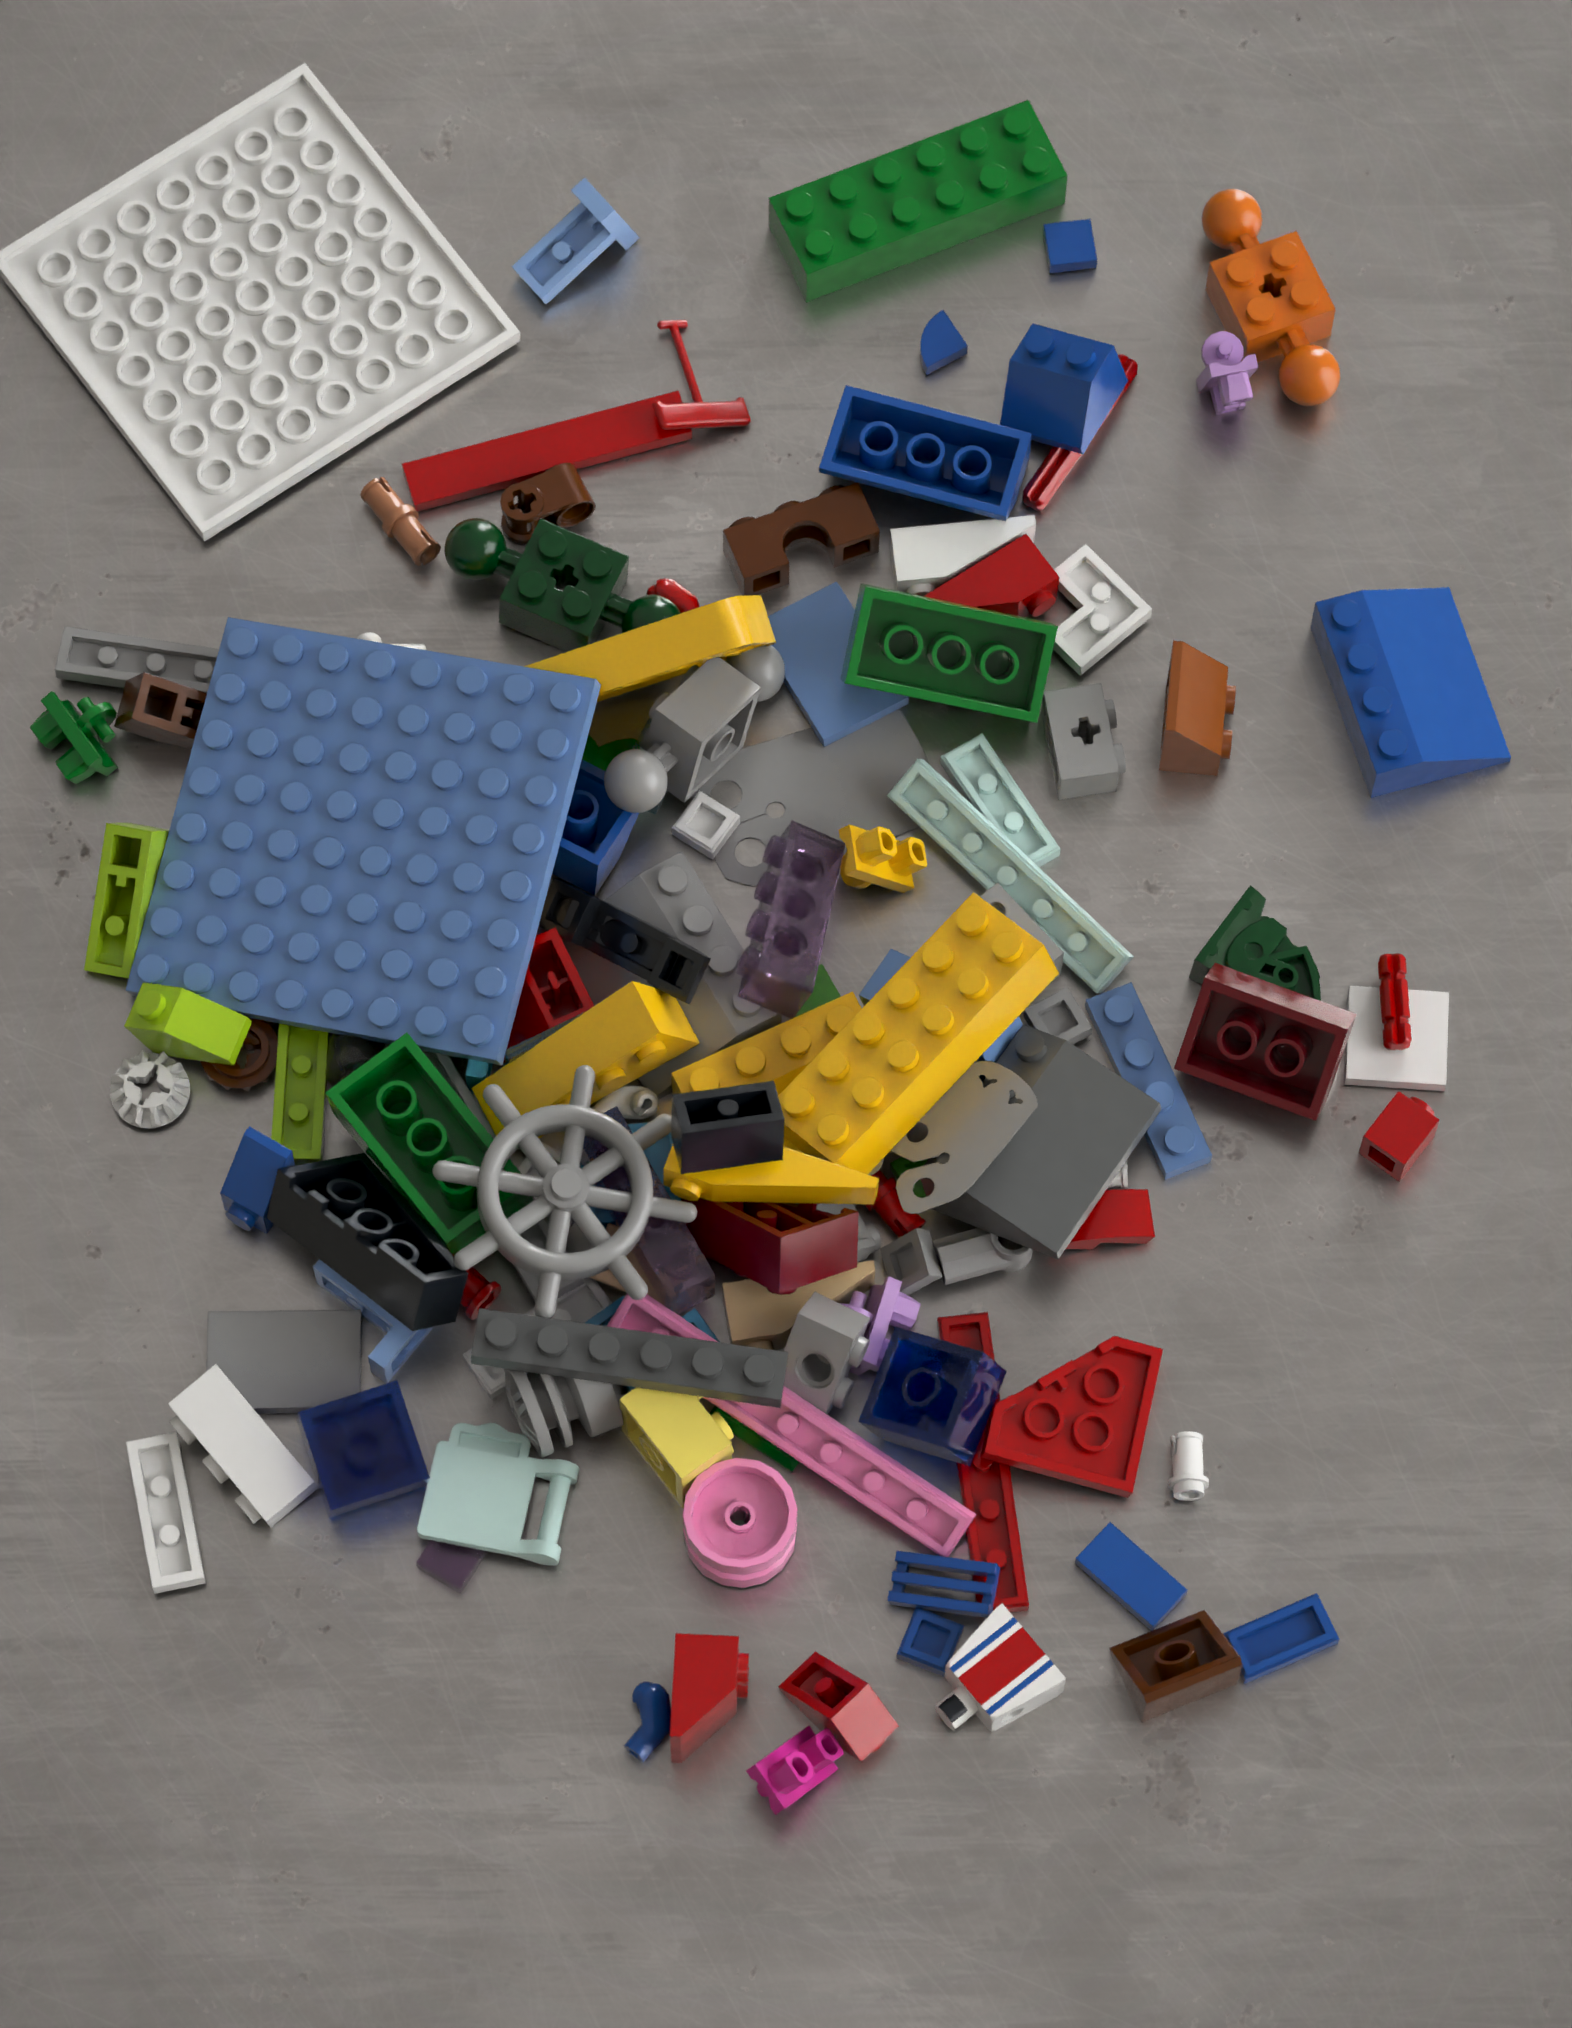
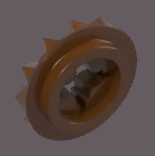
M249 1018L252 1023L243 1045L246 1050H254V1052L247 1055L246 1068L241 1069L237 1061L234 1066L201 1061L202 1067L210 1081L214 1080L227 1091L231 1088H242L249 1091L252 1086L268 1081L269 1075L276 1067L278 1038L272 1027L264 1020Z

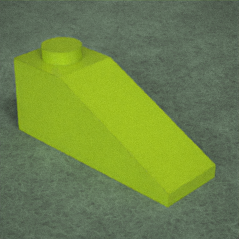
M106 823L84 966L85 971L129 979L169 830L134 823Z

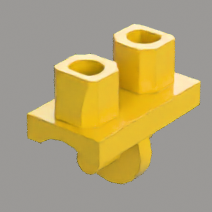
M849 824L838 829L839 837L847 848L845 855L839 858L838 865L842 880L848 886L862 889L870 884H875L900 893L914 889L912 874L927 866L925 847L922 840L914 837H909L902 841L896 840L890 829L881 826L866 830Z

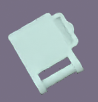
M458 1423L453 1426L449 1441H440L436 1446L418 1521L417 1534L422 1539L519 1557L542 1565H558L562 1549L557 1545L564 1510L570 1485L577 1483L580 1468L575 1463L567 1460L529 1457L531 1442L527 1436L511 1433L496 1423L482 1425ZM535 1477L548 1480L550 1483L537 1540H521Z

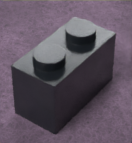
M774 1081L672 1095L671 1138L681 1174L783 1160L785 1119Z

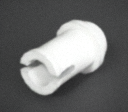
M1191 1431L1175 1433V1436H1170L1173 1477L1168 1480V1488L1173 1491L1174 1498L1178 1500L1193 1501L1204 1497V1490L1209 1487V1479L1203 1474V1435Z

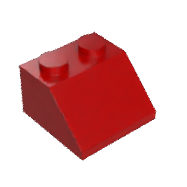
M675 1633L670 1723L671 1763L684 1762L736 1716L737 1698L748 1699L749 1653H739V1636Z

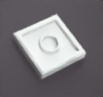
M1349 985L1347 1011L1357 1015L1346 1044L1344 1085L1445 1091L1447 1082L1449 992L1408 989L1410 1018L1408 1019L1411 1025L1412 1040L1407 1049L1388 1050L1383 1045L1382 1030H1384V1024L1381 1018L1379 987Z

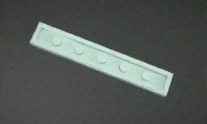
M917 759L888 793L887 796L986 890H989L998 882L1064 952L1063 962L1095 993H1103L1134 957L924 759Z

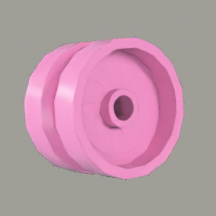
M733 1458L714 1463L699 1474L686 1494L683 1511V1537L689 1558L702 1575L723 1586L746 1588L762 1584L782 1571L794 1552L797 1532V1506L792 1488L781 1474L759 1460ZM744 1520L745 1525L738 1526L733 1521Z

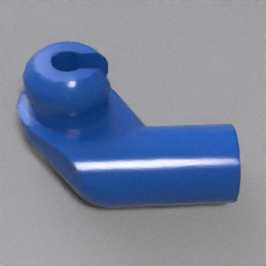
M648 1681L640 1683L633 1691L632 1701L637 1703L642 1724L624 1744L625 1749L641 1762H645L670 1732L671 1723L669 1694L660 1684H653Z

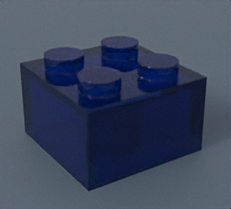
M895 1327L858 1422L884 1441L971 1466L1007 1371L982 1351Z
M397 1380L298 1412L297 1423L329 1518L427 1486L430 1477Z

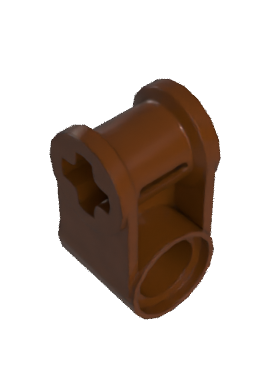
M562 463L553 466L542 474L520 483L512 484L505 489L500 501L503 513L501 529L508 540L517 544H527L540 518L562 528L572 527L590 517L595 511L596 505L575 466L571 463ZM515 496H517V503H516V504H514V497H515ZM527 523H530L531 529L529 531H527Z

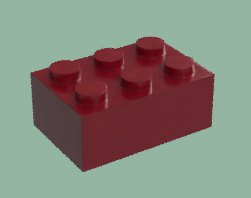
M1214 963L1204 978L1174 1069L1316 1121L1326 1104L1357 1014Z

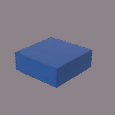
M1090 219L1043 224V237L1050 273L1097 267V255Z
M916 1607L896 1658L945 1677L946 1664L954 1656L964 1631V1625Z

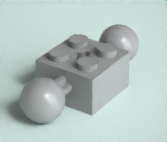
M763 645L742 652L737 656H727L725 661L720 657L707 660L701 667L694 665L685 673L679 687L671 695L667 692L663 693L650 709L649 717L652 718V722L640 743L644 750L631 749L624 751L614 757L606 769L604 786L613 804L627 812L641 813L658 805L666 791H669L685 803L743 748L756 703L774 696L784 682L785 664L777 649L772 645Z

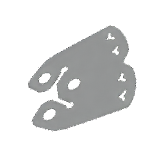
M992 1061L974 1062L917 1122L927 1126L928 1134L926 1138L920 1142H911L906 1134L896 1144L891 1152L912 1162L938 1157L942 1153L950 1155L948 1162L945 1164H940L939 1162L906 1170L900 1175L896 1183V1190L904 1212L910 1214L922 1213L959 1198L977 1181L1038 1107L1035 1094L1020 1076L1001 1064ZM984 1075L988 1080L996 1079L997 1082L983 1087L979 1076ZM1011 1090L1015 1092L1016 1099L1023 1101L1022 1104H1009V1092ZM884 1158L868 1175L872 1176L881 1168ZM922 1178L931 1179L935 1186L929 1196L920 1198L914 1195L913 1187L918 1180Z

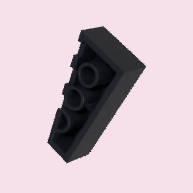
M365 1153L277 1170L267 1219L411 1331L456 1322L468 1272L460 1270L455 1266L454 1256Z

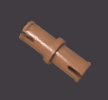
M380 477L379 480L375 478L367 483L362 489L360 497L383 522L382 530L391 539L396 538L413 559L415 565H426L435 559L440 552L441 546L418 521L419 514L416 509L410 504H404L384 477Z

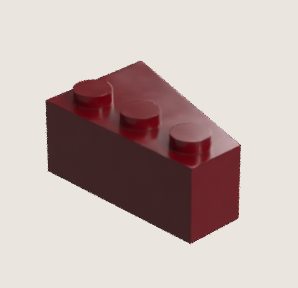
M700 1197L698 1201H689L681 1198V1201L695 1205L697 1217L690 1223L680 1222V1243L696 1250L702 1257L715 1260L732 1269L736 1275L747 1277L761 1284L771 1293L779 1295L791 1294L799 1287L857 1267L859 1211L843 1208L840 1214L835 1215L817 1210V1203H799L798 1205L795 1203L714 1202Z

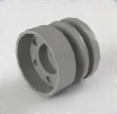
M503 1368L505 1372V1391L513 1414L522 1433L531 1441L540 1457L554 1453L548 1431L554 1428L564 1448L573 1445L570 1421L575 1419L579 1420L590 1437L623 1425L619 1403L613 1386L610 1383L533 1372L525 1373V1371Z

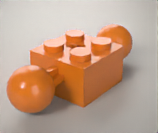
M1222 190L1213 195L1204 206L1202 227L1205 235L1214 245L1222 249L1231 250L1233 254L1209 262L1205 291L1225 331L1234 334L1241 341L1244 355L1242 360L1247 355L1256 354L1258 363L1283 354L1285 358L1279 369V382L1285 395L1291 401L1303 406L1322 404L1329 400L1336 392L1340 382V368L1337 360L1328 350L1317 345H1310V343L1331 336L1336 308L1298 232L1294 231L1260 244L1257 235L1262 226V213L1257 201L1250 194L1242 190Z

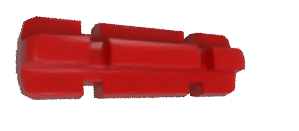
M1399 953L1381 955L1378 962V976L1381 980V985L1379 986L1381 1018L1384 1024V1030H1382L1383 1045L1388 1050L1407 1049L1412 1040L1411 1025L1408 1019L1410 1018L1408 982L1405 979V974H1407L1406 958Z

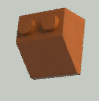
M1173 640L1166 682L1159 771L1217 776L1220 759H1230L1232 730L1223 729L1224 714L1233 715L1236 686L1227 685L1228 666L1183 641Z

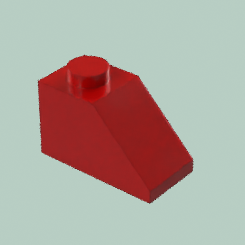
M816 1651L778 1686L782 1693L820 1731L825 1728L829 1729L843 1751L861 1762L869 1754L877 1751L883 1745L885 1739L899 1727L867 1682Z

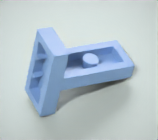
M585 177L571 189L581 202L512 266L545 304L549 303L615 240L627 250L640 238Z
M319 1259L313 1266L317 1284L351 1309L361 1310L362 1317L386 1333L370 1353L368 1360L371 1373L388 1384L433 1327L411 1331Z

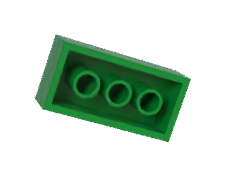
M861 583L840 679L846 684L1037 723L1058 626L1049 622Z
M405 1033L325 1093L336 1118L438 1239L455 1256L458 1251L486 1233L478 1212L477 1187L437 1180L433 1175V1166L438 1161L445 1160L481 1167L485 1153L494 1139L410 1035ZM510 1159L503 1168V1171L522 1174ZM499 1191L500 1204L506 1219L534 1201L532 1196Z

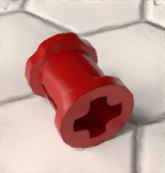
M471 1267L466 1270L468 1277L461 1304L466 1308V1315L471 1320H475L478 1318L479 1308L488 1309L497 1299L502 1289L501 1285L496 1281L489 1282L476 1269Z

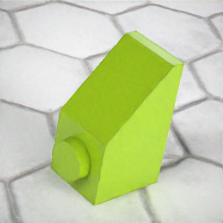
M143 982L124 1027L153 1053L160 1054L164 1051L170 1057L234 1066L252 1021L247 1016L184 988Z

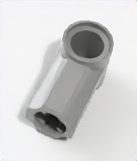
M980 1228L933 1240L944 1285L998 1270L1017 1272L1025 1268L1030 1262L1033 1249L1026 1246L1018 1250L1005 1249L998 1241L1002 1237Z

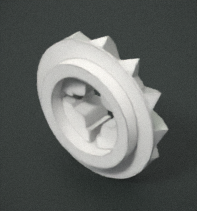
M142 1050L139 1055L131 1059L123 1058L120 1068L115 1074L111 1075L109 1095L113 1108L124 1121L140 1128H158L171 1123L184 1111L190 1097V1082L181 1062L170 1058L164 1051L157 1054ZM156 1073L158 1087L164 1090V1092H152L143 1104L141 1089L135 1086L134 1083L147 1084L150 1077H153Z

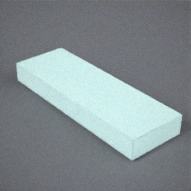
M983 733L941 756L940 764L961 795L1032 862L1041 867L1060 856L1061 848Z

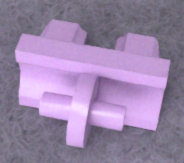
M1227 331L1213 333L1204 341L1201 348V358L1206 367L1196 379L1199 393L1211 392L1216 415L1242 410L1246 407L1245 402L1253 398L1249 378L1258 369L1256 354L1247 355L1242 360L1244 355L1241 341L1234 334Z
M888 1276L885 1278L883 1285L871 1286L868 1296L862 1292L853 1291L849 1304L840 1303L870 1318L863 1337L870 1340L869 1347L860 1365L857 1368L851 1366V1373L859 1376L870 1369L875 1372L892 1375L900 1370L905 1357L906 1346L886 1339L887 1329L889 1325L903 1331L911 1329L916 1321L921 1305L908 1295L899 1292L902 1281Z

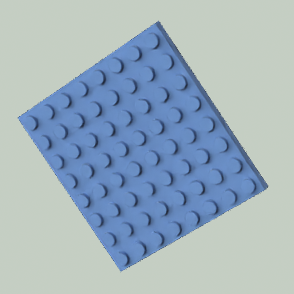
M228 617L126 991L132 996H137L143 982L181 987L248 1018L386 1044H392L405 1033H408L423 1051L503 1065L601 684L594 678Z

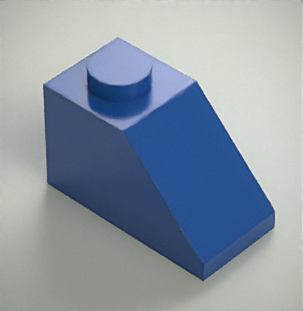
M250 1126L243 1134L220 1194L224 1209L227 1211L225 1215L230 1221L244 1230L251 1231L255 1227L268 1234L274 1225L266 1217L277 1170L295 1166L292 1150Z

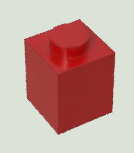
M1398 1091L1364 1134L1359 1154L1400 1182L1435 1137L1440 1119L1435 1117L1433 1109L1426 1102L1417 1097L1408 1098Z

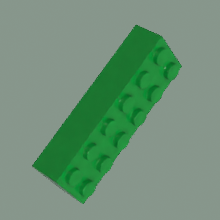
M1028 99L769 197V228L805 301L809 302L1065 204L1068 175Z

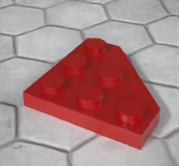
M1113 1336L1079 1358L1071 1360L1041 1377L1027 1388L1001 1400L990 1411L980 1458L1128 1498L1133 1493L1163 1349Z

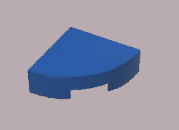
M944 310L937 313L927 323L921 336L920 360L926 375L968 353V345Z

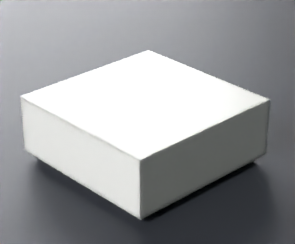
M699 791L673 825L672 835L713 860L740 824V815Z

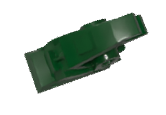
M1250 885L1194 959L1189 978L1203 984L1209 970L1214 963H1218L1321 1001L1320 975L1308 947L1293 945L1286 935V927L1274 918L1261 916L1266 898Z

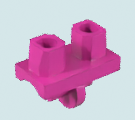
M809 1725L755 1763L746 1772L751 1779L758 1782V1793L763 1797L769 1798L770 1808L776 1815L837 1771L838 1767L834 1761L844 1753L829 1729L825 1728L815 1734Z

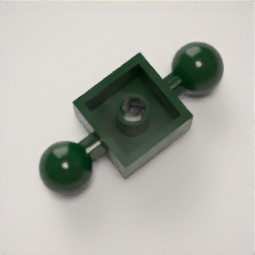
M480 518L461 521L451 529L445 541L444 552L446 561L450 568L460 577L478 581L497 574L509 579L499 598V623L566 652L597 642L606 622L622 628V633L681 614L678 607L671 600L660 595H645L634 601L621 597L620 594L628 577L629 556L541 518L523 553L506 547L505 538L499 528L493 523Z

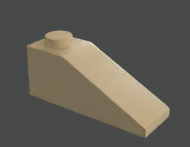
M874 1260L857 1262L856 1268L799 1287L794 1293L786 1295L771 1293L766 1287L751 1279L722 1283V1300L730 1344L769 1350L784 1349L798 1312L814 1292L838 1303L849 1304L853 1291L865 1293L875 1284Z

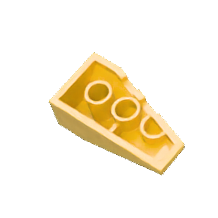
M672 1144L663 1173V1185L670 1187V1191L674 1195L689 1201H698L700 1197L714 1202L874 1205L879 1184V1178L784 1146L783 1160L681 1174L674 1145Z

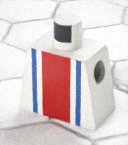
M1002 1603L987 1617L946 1664L945 1678L954 1690L934 1705L940 1718L952 1730L958 1728L975 1714L986 1728L992 1732L1058 1697L1064 1691L1066 1678Z

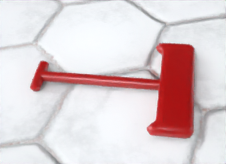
M686 320L659 321L657 323L659 329H670L694 402L664 404L660 401L653 402L652 405L660 428L670 430L748 426L751 418L744 398L738 397L735 401L703 402L679 329H686L688 322Z

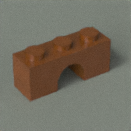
M857 482L846 487L844 485H835L825 489L819 496L803 502L789 501L777 507L772 513L758 518L749 516L736 520L729 528L723 530V552L741 594L760 595L789 584V561L785 553L795 544L810 542L821 546L829 555L833 567L836 568L878 553L880 530L859 483Z

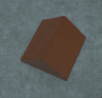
M1205 1610L1110 1647L1112 1658L1141 1723L1236 1685L1243 1665L1240 1655Z

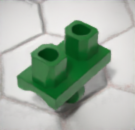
M53 691L41 699L47 710L30 726V729L37 739L51 750L66 737L69 739L73 747L55 761L66 779L78 784L96 771L109 776L118 768L95 736L98 734L103 743H107L116 735L110 725L115 720L117 712L109 702L94 705L89 697L82 698L77 703L78 708L83 713L80 715L71 701H61Z

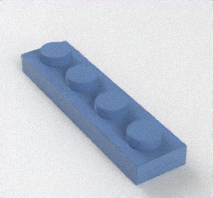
M1132 982L1086 999V1011L1115 1073L1161 1105V1111L1144 1136L1164 1179L1167 1180L1210 1163L1212 1153Z

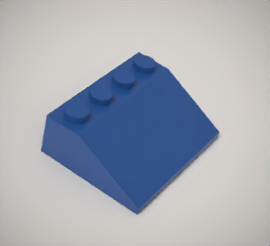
M1449 587L1360 590L1315 602L1310 628L1370 798L1510 762L1511 755Z

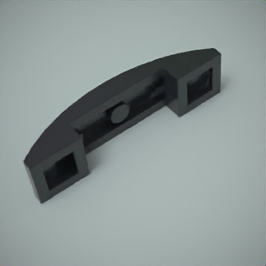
M553 878L547 892L539 927L547 931L556 927L562 939L582 946L647 980L648 984L684 1003H691L711 960L710 957L650 923L572 885Z

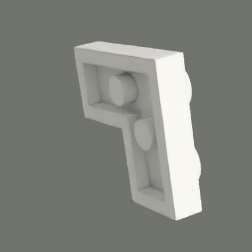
M1087 544L1083 545L1054 569L1059 576L1058 590L1078 610L1058 626L1053 650L1080 676L1150 619L1152 614V608Z

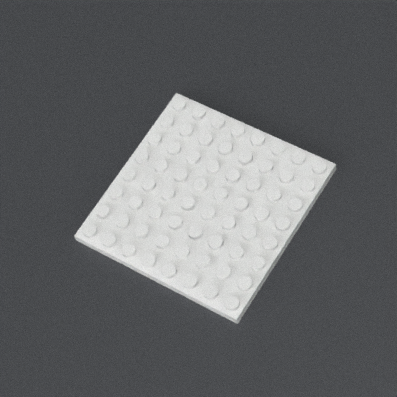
M305 63L0 250V276L204 542L521 341L520 331Z

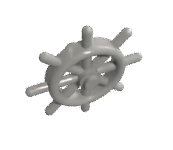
M582 1065L575 1071L570 1104L545 1106L523 1115L519 1113L500 1086L496 1084L488 1085L483 1091V1098L505 1128L490 1144L481 1167L441 1160L435 1163L432 1170L437 1180L477 1187L478 1212L486 1233L455 1254V1266L460 1270H468L498 1250L517 1267L540 1277L535 1303V1314L538 1317H553L560 1280L584 1279L600 1274L610 1269L632 1299H643L648 1293L647 1284L626 1256L640 1240L649 1217L690 1223L697 1217V1208L692 1203L653 1196L651 1169L643 1151L671 1133V1115L661 1114L631 1134L612 1117L590 1108L595 1072L588 1065ZM554 1132H565L559 1165L539 1140V1136ZM585 1136L597 1140L609 1149L580 1168ZM520 1148L541 1177L503 1171V1168L510 1157ZM620 1166H623L629 1180L631 1192L592 1185ZM499 1191L538 1198L506 1219L500 1204ZM589 1206L626 1212L628 1214L621 1227L611 1237ZM544 1218L549 1225L545 1250L529 1243L520 1236V1234ZM574 1223L577 1224L591 1243L592 1249L576 1253H565L569 1228Z

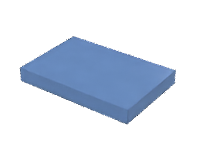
M837 581L768 616L776 643L772 644V646L780 653L785 664L784 684L823 747L909 704V696L846 684L840 679L855 610Z

